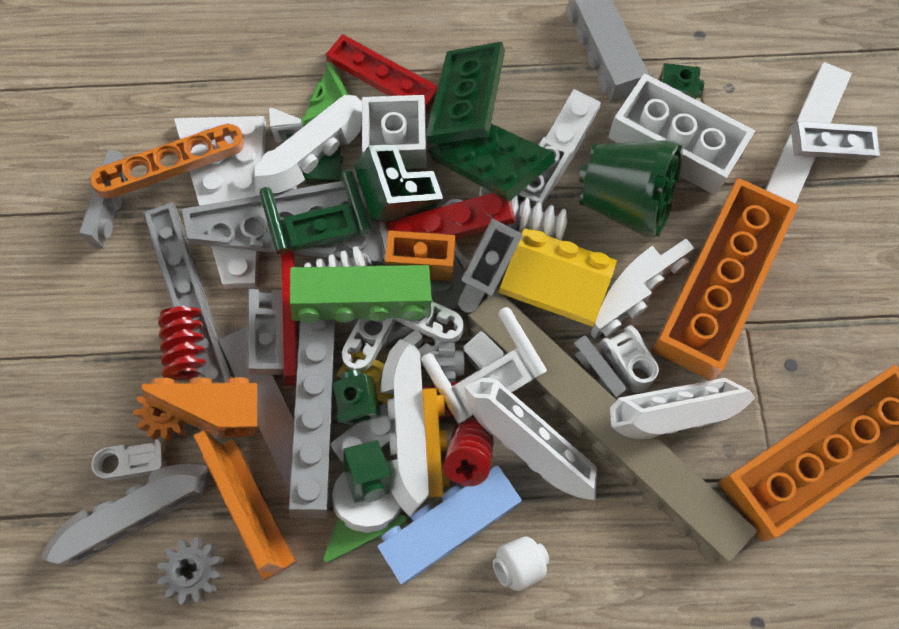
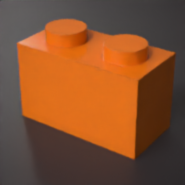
M388 231L385 255L386 266L429 265L430 280L453 282L455 235Z

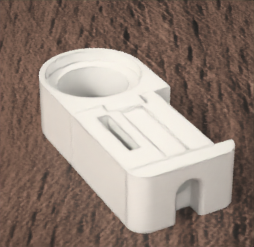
M155 439V445L154 443L129 447L118 445L103 448L94 455L91 463L92 470L95 475L108 481L149 475L156 470L167 467V461L162 456V454H166V445ZM110 455H116L119 459L117 469L112 473H104L102 469L104 459Z

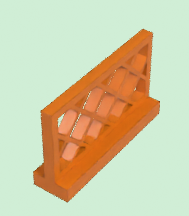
M204 430L195 434L194 438L203 454L202 457L262 580L266 581L297 563L237 441L232 439L222 445Z

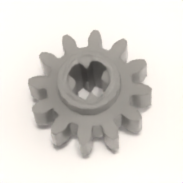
M195 537L191 547L186 540L180 539L178 541V552L172 549L165 550V554L170 558L169 562L157 564L159 569L166 571V576L158 579L157 584L170 585L165 593V597L174 598L179 594V604L187 605L191 595L196 603H202L204 601V590L210 593L217 592V588L212 584L213 579H222L225 576L215 569L216 566L224 562V558L211 557L216 550V546L208 544L203 548V539ZM189 564L196 565L197 571L192 572L194 578L186 577V570H190Z

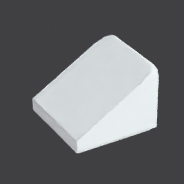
M269 108L270 127L277 143L285 142L287 134H295L303 128L301 119Z
M479 332L463 347L464 358L477 371L503 356V351L484 332Z

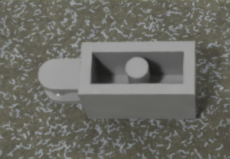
M493 218L462 275L461 281L466 284L459 296V306L465 312L476 310L485 293L492 296L523 237L520 232Z

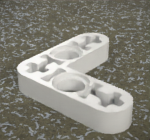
M433 301L431 302L429 318L421 321H411L405 318H388L385 321H380L383 324V329L377 335H368L364 331L366 323L371 321V319H359L343 347L342 360L348 370H360L361 373L367 371L372 366L396 321L437 341L448 343L456 342L462 336L463 320L455 311ZM434 313H437L438 322L447 324L449 321H453L456 331L449 330L447 334L443 333V326L437 322H433L432 328L428 326L432 323ZM361 337L367 342L363 349V355L366 359L364 361L358 359L356 363H353L350 354L351 352H359L362 342L358 338Z

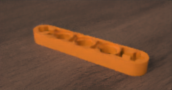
M222 124L101 166L92 173L90 178L91 184L97 194L103 198L110 199L238 154L244 147L242 132L234 124ZM230 136L234 142L228 144L224 137ZM213 140H215L216 145L218 146V149L214 150L212 144ZM198 144H203L208 147V151L202 156H195L191 154L192 148ZM166 155L178 157L176 164L169 167L161 165V160ZM142 165L147 167V172L142 177L136 178L130 175L131 170L135 166ZM123 172L127 181L123 182L119 173ZM106 178L111 179V185L109 187H105L104 185V179Z

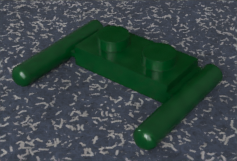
M346 169L341 173L350 205L345 203L284 217L283 220H280L271 188L263 187L260 189L259 195L276 254H285L289 250L294 252L356 237L358 234L366 235L372 231L352 170Z

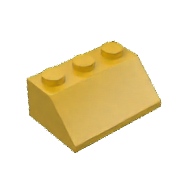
M524 228L522 232L523 237L509 262L499 293L594 327L617 260L608 257L604 253L592 252L578 247L570 241H561L546 236L541 231Z

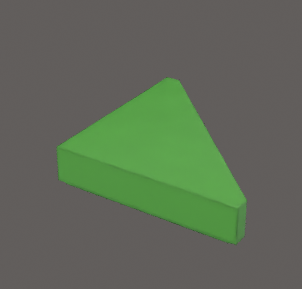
M332 62L327 63V69L321 82H318L309 101L310 105L307 112L301 118L303 127L342 96L348 95Z
M399 514L384 529L365 533L350 529L339 517L323 561L331 563L350 551L356 550L381 537V535L392 528L406 524L408 518Z

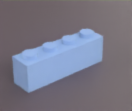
M498 465L490 469L488 478L482 484L474 487L465 486L462 489L458 485L451 488L441 497L442 503L433 509L429 505L423 507L411 516L414 522L403 529L398 525L381 537L383 543L377 547L402 586L521 504V498Z

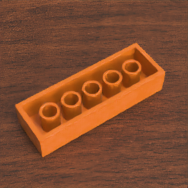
M737 178L714 220L651 352L709 381L714 380L723 372L799 205Z
M895 364L876 375L718 481V484L742 517L758 530L755 535L760 542L776 539L899 454V367Z

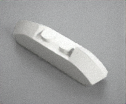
M342 96L255 165V195H259V191L263 187L271 188L273 194L297 186L305 180L302 173H310L318 164L319 159L324 155H332L339 145L349 144L362 128V101L357 96Z
M400 339L391 350L384 365L381 378V393L394 394V398L388 399L389 420L396 419V433H390L391 455L397 454L398 459L386 462L391 474L390 489L400 507L411 517L429 497L420 352L410 343Z
M481 378L464 387L469 407L478 422L491 435L497 437L507 449L516 453L533 471L538 472L542 476L541 478L552 486L576 497L596 500L597 467L496 379Z
M727 378L621 397L610 407L611 427L621 435L632 439H651L665 433L674 434L678 430L692 427L701 428L704 425L709 426L729 419L745 409L755 397L750 390Z

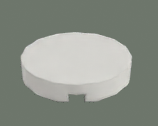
M345 472L335 482L332 492L334 513L352 530L365 533L380 531L400 514L401 507L390 488L389 494L376 501L368 502L364 500L354 503Z

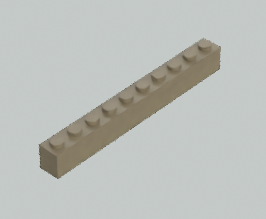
M496 289L492 296L484 300L469 315L468 326L470 327V334L474 337L479 332H484L503 351V356L516 349L517 346L498 316L502 308H510L547 369L545 373L535 377L524 386L528 389L533 387L542 396L540 398L542 403L553 413L558 411L567 420L565 422L567 427L579 437L583 435L591 442L592 451L600 459L611 461L618 468L616 472L619 477L630 486L635 484L644 493L643 499L656 511L662 510L671 519L670 525L683 537L689 536L699 545L697 548L698 552L712 564L717 562L719 565L730 563L758 530L657 437L651 439H632L615 431L611 427L610 407L616 402V399Z

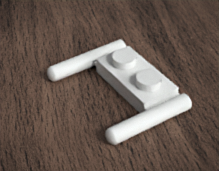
M508 307L502 308L498 316L517 348L454 386H451L433 354L427 353L421 358L423 366L439 393L444 395V401L457 423H461L474 415L466 398L465 386L481 378L496 379L510 392H513L547 371L511 309Z

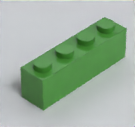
M429 265L291 267L290 307L292 321L300 320L304 323H314L318 320L349 322L353 319L385 321L388 318H405L415 321L429 318L432 298Z

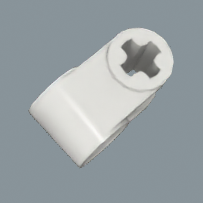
M629 325L624 328L623 333L611 339L604 338L600 341L601 349L606 359L615 368L628 390L634 393H642L651 387L658 375L659 367L636 328ZM633 369L644 370L648 378L640 379L636 377Z

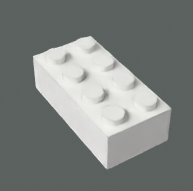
M644 73L614 117L608 138L617 143L669 140L682 145L683 154L680 177L716 196L755 133V130Z

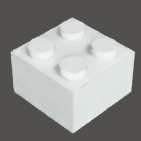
M424 95L362 97V153L368 145L397 144L405 169L427 168Z

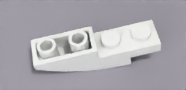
M573 89L547 137H543L539 146L553 152L556 162L521 191L519 195L529 198L534 203L538 201L542 202V204L544 203L583 142L586 131L597 114L601 102Z
M687 239L683 240L662 255L651 246L638 256L623 271L609 290L590 335L596 339L604 333L607 337L622 326L620 321L628 316L634 319L643 313L648 307L646 302L652 294L651 291L663 283L665 280L663 277L671 271L674 274L679 273L690 263L688 258L694 247Z

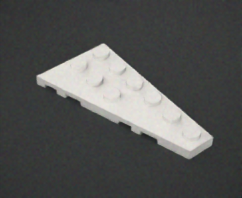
M264 116L174 118L180 139L228 123L236 125L242 132L244 147L238 154L189 171L199 206L259 196L255 195V165L261 161L265 154L266 121ZM230 136L224 137L228 144L234 142ZM213 140L212 144L214 150L218 149V146L216 145L215 140ZM198 144L192 148L191 154L202 156L208 151V147ZM211 246L225 289L257 288L259 251Z

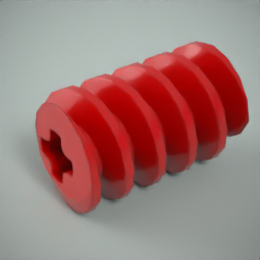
M177 306L166 308L160 312L158 325L161 328L159 330V338L162 340L160 350L164 353L161 356V363L165 366L162 369L163 378L182 381L197 378L201 375L200 372H197V369L204 367L206 361L196 358V356L204 354L205 348L194 344L203 341L204 335L193 333V331L202 329L203 323L192 320L201 316L202 311L200 309Z
M466 419L458 423L451 435L443 466L444 475L450 481L463 486L474 487L482 484L488 478L490 472L494 436L475 420Z

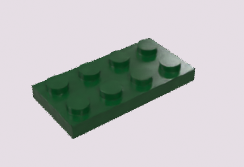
M502 41L446 52L426 132V138L430 145L489 136L505 55Z
M492 123L488 137L438 143L428 150L431 159L509 202L556 162L552 151Z

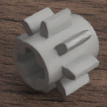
M455 342L439 343V351H430L450 383L455 382V376H464V351H455Z

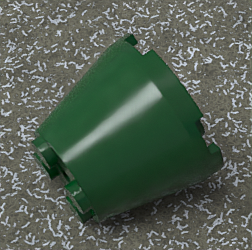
M669 140L609 144L594 143L590 153L589 164L584 163L579 174V182L584 183L579 200L580 205L586 206L642 236L659 237L664 230L672 209L671 201L676 182L679 181L682 166V145Z

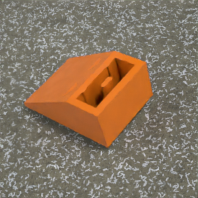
M155 378L151 379V384H142V392L147 404L215 437L254 436L257 428V383H249L248 378H229L227 383H212L210 378H192L187 384H174V379Z

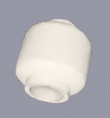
M520 537L500 546L497 550L496 558L493 560V568L498 581L504 587L508 586L514 591H522L543 581L547 574L546 565L549 564V556L545 547L540 543L537 544L530 537Z

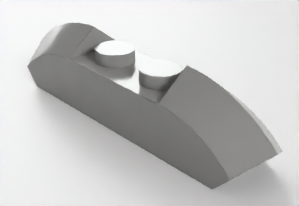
M178 464L161 468L149 474V484L141 483L131 487L125 492V497L115 502L108 501L96 506L92 510L93 514L89 515L83 509L67 520L56 531L40 558L60 565L73 567L203 496L208 483V466Z

